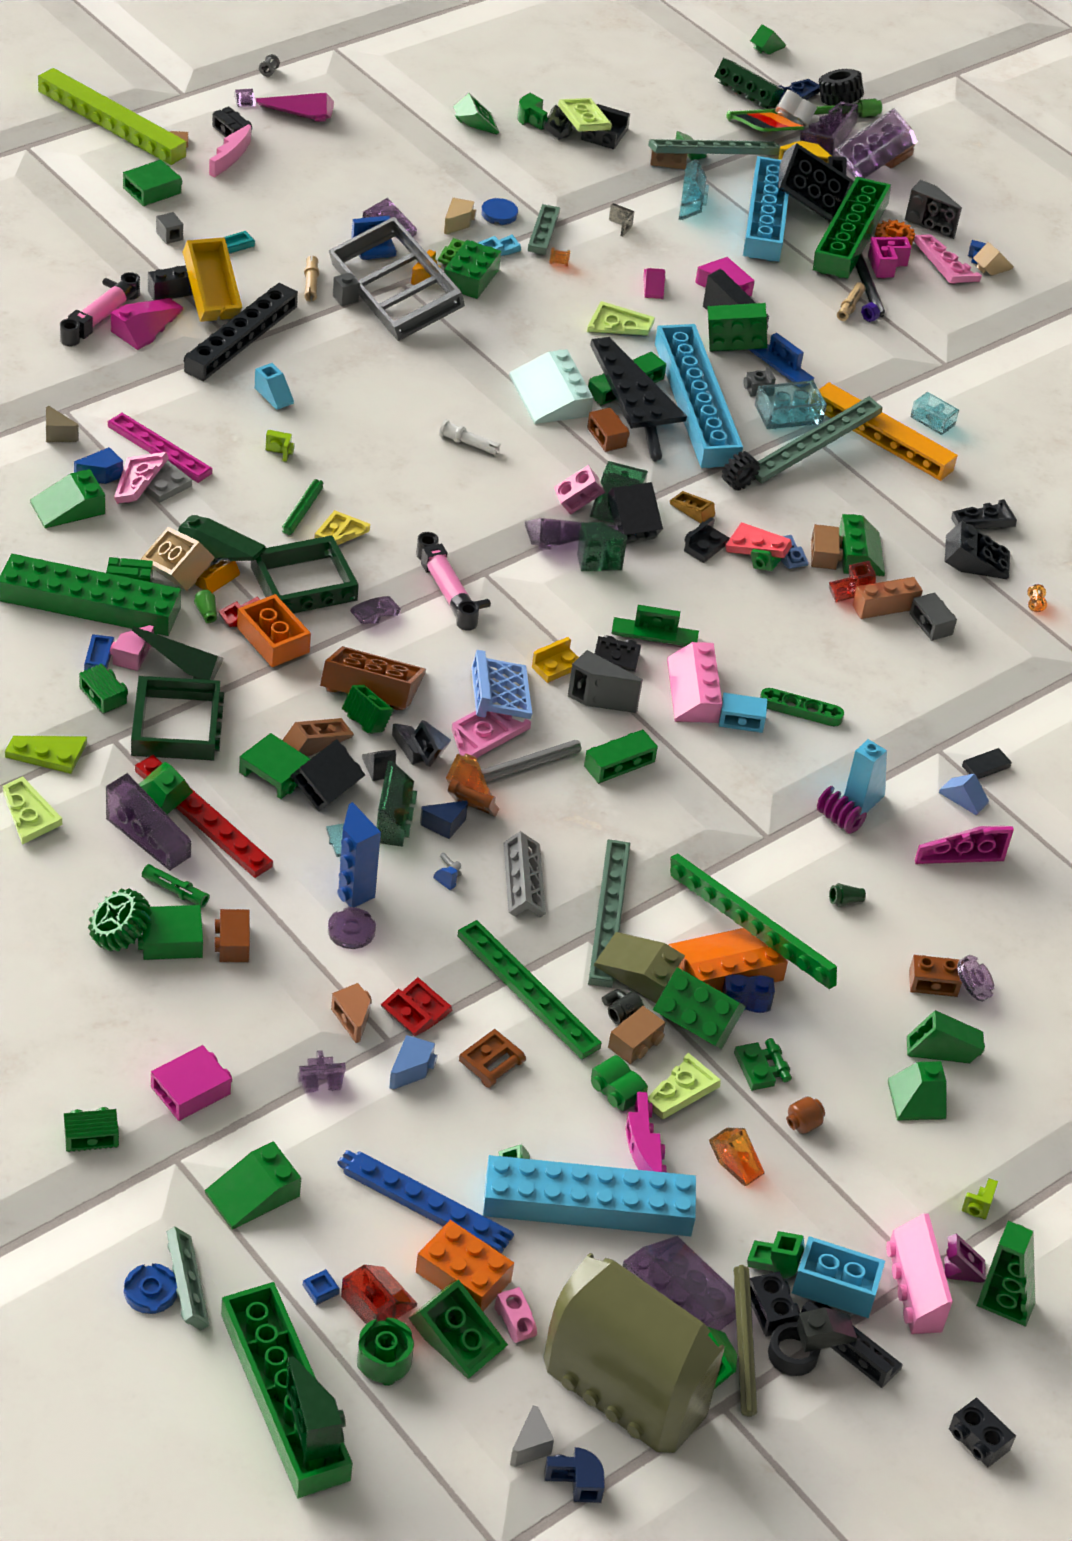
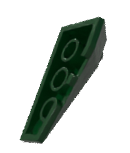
M198 515L189 516L178 529V532L199 541L215 557L212 562H216L220 558H228L229 561H254L266 550L265 545L210 518Z

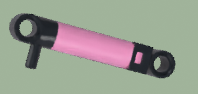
M127 272L121 275L119 283L104 278L102 284L111 289L82 311L76 309L68 315L67 319L60 322V342L65 346H76L79 344L80 338L85 339L91 335L93 327L110 315L112 311L128 300L137 299L140 296V276L133 272Z
M433 532L420 533L417 539L416 555L421 560V565L426 573L430 572L457 617V626L466 631L475 629L478 625L479 609L490 607V600L472 601L447 560L448 552L442 543L438 544V536Z

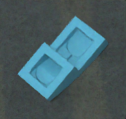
M513 234L500 240L496 236H492L478 242V244L500 250L501 256L521 251V245Z

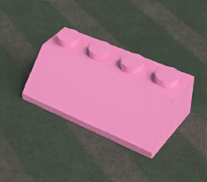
M692 642L667 658L675 722L719 723L722 698L714 643Z
M927 1213L893 1230L891 1239L886 1245L887 1255L892 1258L893 1262L892 1275L894 1279H897L899 1285L898 1298L904 1304V1321L906 1324H909L911 1334L942 1332L953 1303L930 1216Z

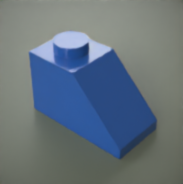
M108 447L74 461V473L90 469L98 483L107 484L121 478L123 460Z

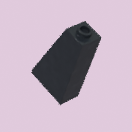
M718 269L708 275L703 301L705 309L708 310V306L756 303L722 269ZM766 313V316H767V330H768L769 315Z

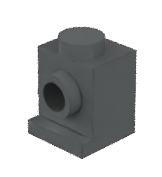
M766 367V371L747 372L743 381L744 388L748 390L750 396L773 395L776 378L770 367Z

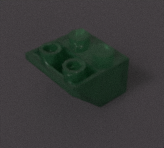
M603 522L581 523L577 551L580 570H622L627 536Z

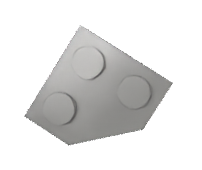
M167 460L147 486L146 492L160 503L191 487L192 479Z

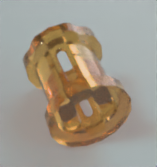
M552 247L549 264L559 263L568 267L571 250L560 251Z
M1040 584L1030 586L1027 590V595L1030 597L1028 601L1029 609L1034 612L1045 610L1047 607V600L1045 599L1046 589Z

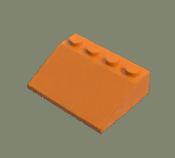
M744 928L668 944L685 955L679 967L680 969L724 994L784 981L788 965L787 959Z

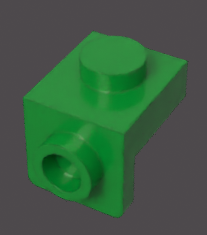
M757 549L751 551L754 569L773 571L782 559L772 557L770 551Z

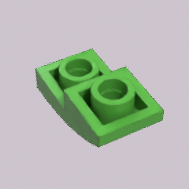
M453 238L449 246L444 247L438 262L448 265L464 244V241Z

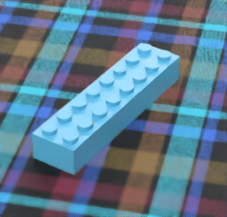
M757 156L743 256L765 259L767 261H780L789 195L778 188L779 165L781 163L779 159Z
M489 1155L485 1180L483 1216L691 1237L696 1218V1175Z

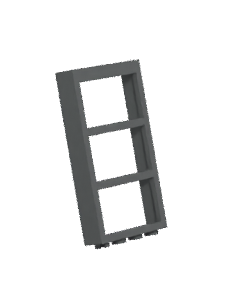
M392 217L329 250L332 265L342 275L351 272L344 264L345 262L395 236L407 248L410 254L358 280L360 282L359 296L397 341H400L459 310L465 304L460 289L395 217ZM415 259L431 275V277L380 304L364 287ZM435 283H438L447 293L396 321H393L385 312V309Z

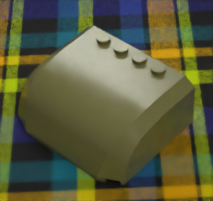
M589 1253L571 1275L556 1301L548 1329L543 1358L547 1373L560 1381L567 1390L573 1391L582 1397L589 1406L596 1407L604 1413L611 1422L618 1423L626 1429L633 1438L640 1439L656 1452L675 1453L708 1415L725 1347L723 1344L718 1347L708 1336L710 1333L709 1328L702 1321L619 1263L609 1258H605L603 1261L594 1259L593 1253Z

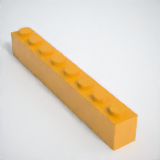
M828 382L815 392L812 408L829 418H833L862 400ZM883 412L852 430L939 481L954 471L958 457L957 454Z

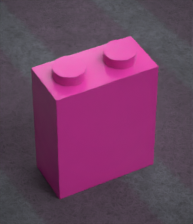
M204 1045L151 1071V1088L178 1121L231 1094L232 1076L230 1072L221 1067L215 1054L209 1052Z

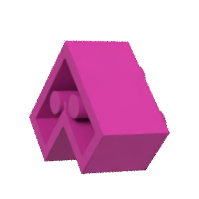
M872 237L868 258L876 278H894L896 267L908 266L911 245L907 237Z

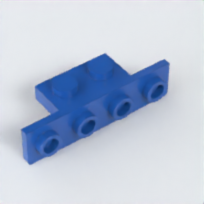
M778 333L771 335L770 344L767 343L768 348L748 349L799 387L814 381V377L801 368L804 352Z

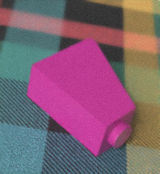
M725 257L698 266L695 280L698 285L706 288L708 275L718 269H722L749 297L752 296L755 280L730 258Z

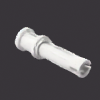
M445 419L440 427V437L446 436L453 439L455 443H466L494 456L498 454L496 450L499 451L500 443L468 432L462 425L460 427Z

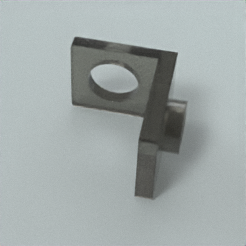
M612 203L609 220L622 225L620 236L623 237L633 226L635 211Z

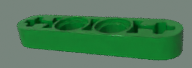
M765 688L761 691L760 698L767 699V709L833 727L839 726L843 722L844 710L837 705L774 688ZM792 702L796 704V706H789L786 703ZM807 708H814L817 712H811Z

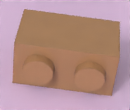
M814 524L811 537V567L836 570L837 563L842 561L843 549H839L842 546L843 538L839 536V527Z
M642 1006L611 1031L608 1048L626 1062L632 1064L636 1059L643 1058L648 1049L653 1045L657 1046L661 1043L665 1036L663 1033L665 1021L645 1006Z

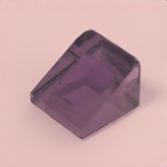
M253 88L235 90L234 98L237 107L256 106Z

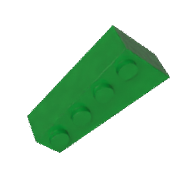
M1008 1221L976 1306L1025 1327L1035 1306L1034 1231L1020 1224Z

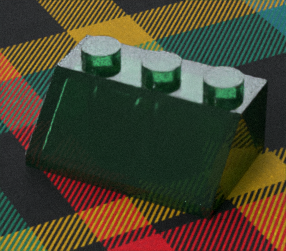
M388 761L378 807L377 828L381 832V844L403 847L405 837L409 838L411 824H408V821H413L414 807H411V804L416 805L418 791H414V780L393 761Z

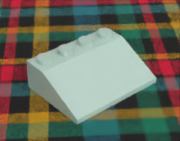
M567 349L547 352L509 373L534 424L589 417V412L592 411L593 396Z

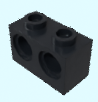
M780 1271L750 1278L751 1306L765 1337L772 1336L773 1331L781 1324L798 1321L799 1306L796 1302H793L789 1284L783 1280Z
M977 1397L953 1415L949 1430L954 1438L962 1442L972 1452V1455L987 1468L1011 1450L1016 1435Z

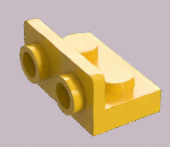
M569 637L557 640L534 651L532 668L546 683L571 673L572 664L579 658L570 649L571 639Z

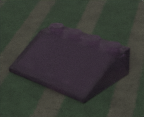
M678 1236L642 1247L623 1261L622 1266L702 1321L707 1327L720 1331L736 1319L734 1289Z

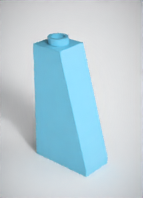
M869 739L855 750L844 796L848 797L847 803L853 801L855 802L854 808L857 806L862 808L860 815L867 813L885 796L887 750Z

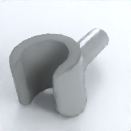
M445 853L440 855L448 867L458 870L457 877L462 874L459 871L461 863L451 861Z

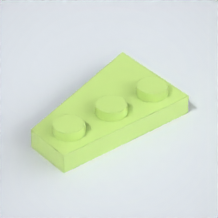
M23 776L3 786V794L22 845L63 825L62 817Z

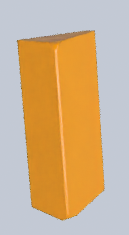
M221 559L205 570L199 576L195 585L203 590H209L211 593L215 592L240 575L236 561Z

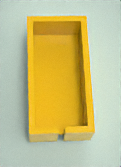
M225 237L187 240L182 252L199 321H215L219 316L220 320L233 319L235 315L241 312L243 307Z

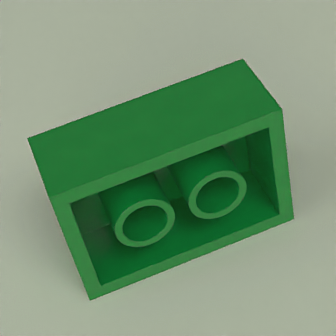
M466 240L445 267L444 273L460 289L463 295L478 299L500 269L501 251Z
M766 303L708 306L710 351L768 348Z
M677 967L653 1010L722 1049L746 1006Z

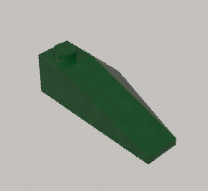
M133 626L132 628L134 633L185 673L193 676V679L214 680L223 662V657L187 646L186 644Z

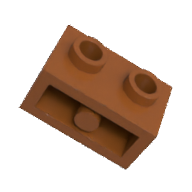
M913 955L909 969L910 992L958 997L963 982L961 960Z

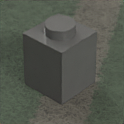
M174 212L156 216V233L166 244L183 240L184 224Z
M350 272L335 276L333 280V297L341 306L359 302L360 282Z

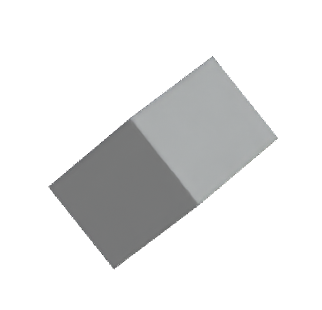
M532 1406L512 1449L510 1465L518 1466L552 1454L554 1438L537 1406Z

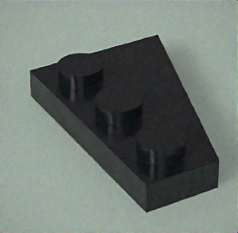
M1005 499L998 500V504L995 505L985 503L983 508L979 509L969 507L952 511L951 517L955 526L963 521L974 528L980 529L1016 527L1017 522Z

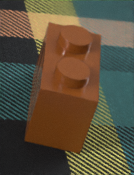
M611 407L589 412L587 429L605 452L627 447V441L630 436L629 429L622 423Z
M220 909V919H215V934H220V937H215V952H219V962H249L250 909Z

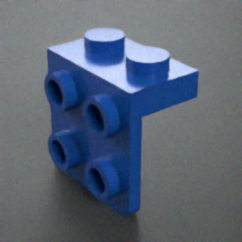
M379 216L352 219L351 238L389 220L390 217ZM389 239L360 254L359 257L363 260L395 257L397 251L392 239Z

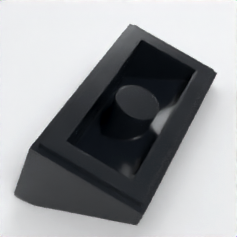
M393 724L392 736L411 764L422 762L423 759L411 739L415 731L414 728L402 724Z

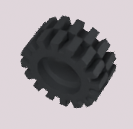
M746 451L733 455L734 458H730L728 460L729 463L725 464L724 467L726 469L722 470L723 480L734 490L745 489L746 485L749 486L751 484V480L754 481L756 479L754 476L759 474L757 470H760V463Z

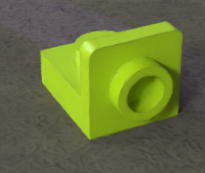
M267 430L265 450L282 453L283 461L287 462L289 455H293L295 443H292V434Z
M988 1178L986 1187L980 1186L977 1195L967 1193L962 1211L971 1216L986 1220L998 1181Z

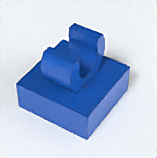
M972 240L968 256L974 258L986 243ZM972 258L971 263L978 264V263Z

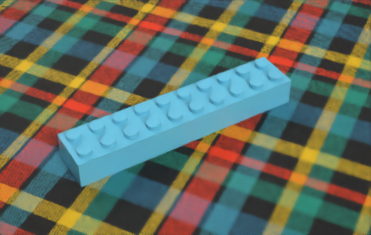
M695 324L660 325L657 327L655 347L660 359L667 363L665 373L677 406L687 415L684 424L701 468L724 467L725 464L729 463L728 460L730 458H734L733 455H738L739 452L743 451V445Z

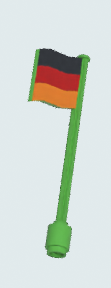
M859 99L856 105L817 107L814 115L856 112L859 117L877 116L882 112L881 100ZM775 109L728 110L726 113L729 121L735 119L762 132L804 130V126L778 115Z

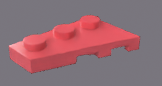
M741 522L725 546L726 551L730 553L751 555V551L757 549L770 551L772 557L785 558L792 547L791 539Z

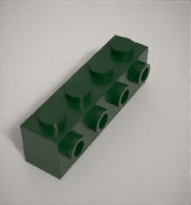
M724 57L714 77L719 79L718 83L726 87L728 85L732 86V90L738 94L745 93V98L753 102L756 99L759 101L758 105L766 109L768 107L775 109L785 90Z

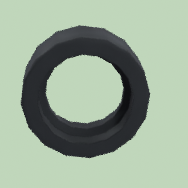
M786 1322L779 1325L773 1331L768 1347L769 1360L773 1366L780 1372L790 1376H803L810 1373L816 1367L821 1349L810 1351V1355L803 1359L788 1357L779 1348L781 1341L786 1339L801 1341L797 1330L798 1322Z

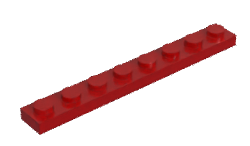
M152 755L135 765V772L145 779L163 763ZM193 789V793L176 807L254 878L273 868V860Z

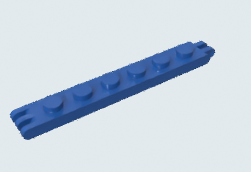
M346 1150L343 1157L337 1161V1164L344 1169L345 1175L443 1227L449 1220H452L501 1254L504 1251L503 1248H506L509 1241L514 1237V1233L511 1230L363 1152L358 1151L355 1154Z

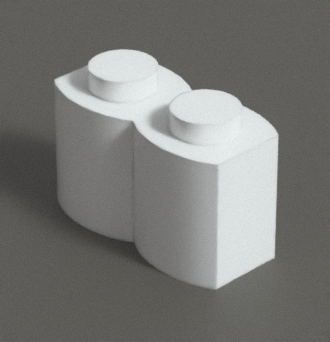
M787 90L775 112L794 123L804 126L805 129L817 107L811 102L802 99L795 92Z

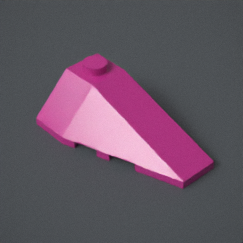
M171 298L126 304L111 312V332L139 350L152 343L156 339V335L165 330V325L168 322H172L183 311V306Z

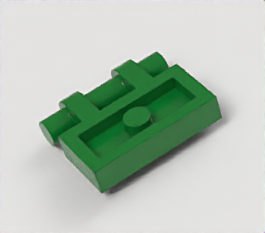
M773 1038L765 1041L767 1049H761L758 1042L735 1047L734 1054L751 1091L775 1086L776 1077H781L783 1082H789L792 1079L790 1067L781 1056L782 1050ZM773 1060L775 1066H769L767 1061Z

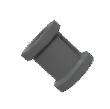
M274 54L267 55L265 61L259 65L260 73L266 77L272 76L274 69L280 66L279 58Z

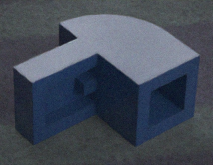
M575 1447L573 1457L565 1455L547 1456L544 1481L573 1482V1502L602 1503L605 1489L604 1469L597 1456L579 1447Z

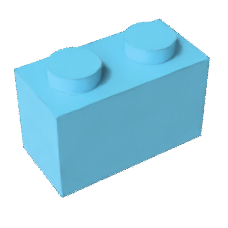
M723 693L719 727L763 733L767 699Z

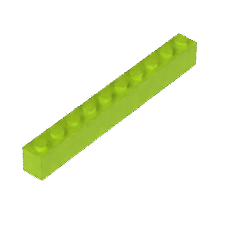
M51 68L38 75V91L169 165H173L186 157V141L55 68Z

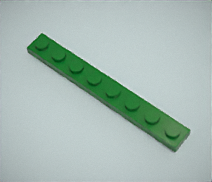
M478 920L458 930L457 937L581 1060L601 1049L602 1042Z

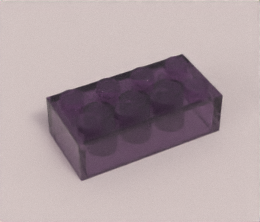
M893 108L841 144L835 151L838 157H847L846 169L854 178L860 177L865 179L918 141L910 125Z

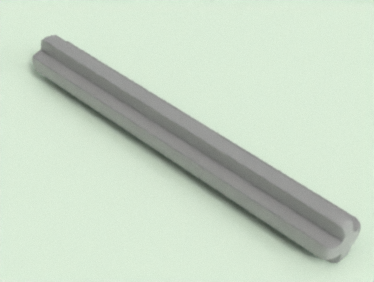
M572 740L480 770V780L488 782L578 753L582 750L579 740Z

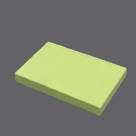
M591 98L560 99L558 101V106L578 132L611 130V122Z

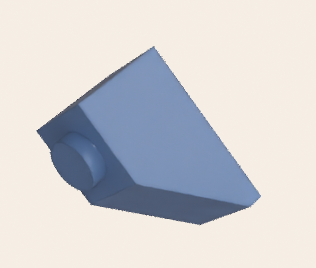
M406 1035L391 1070L389 1088L397 1089L426 1078L429 1069H434L438 1055L434 1054L435 1043Z

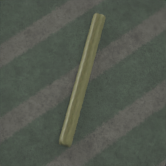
M739 1265L734 1268L733 1274L741 1414L752 1417L757 1414L750 1272L748 1267Z

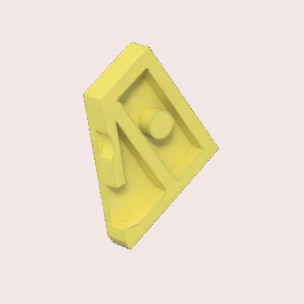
M334 510L317 530L314 539L333 535L337 545H340L370 531V524Z

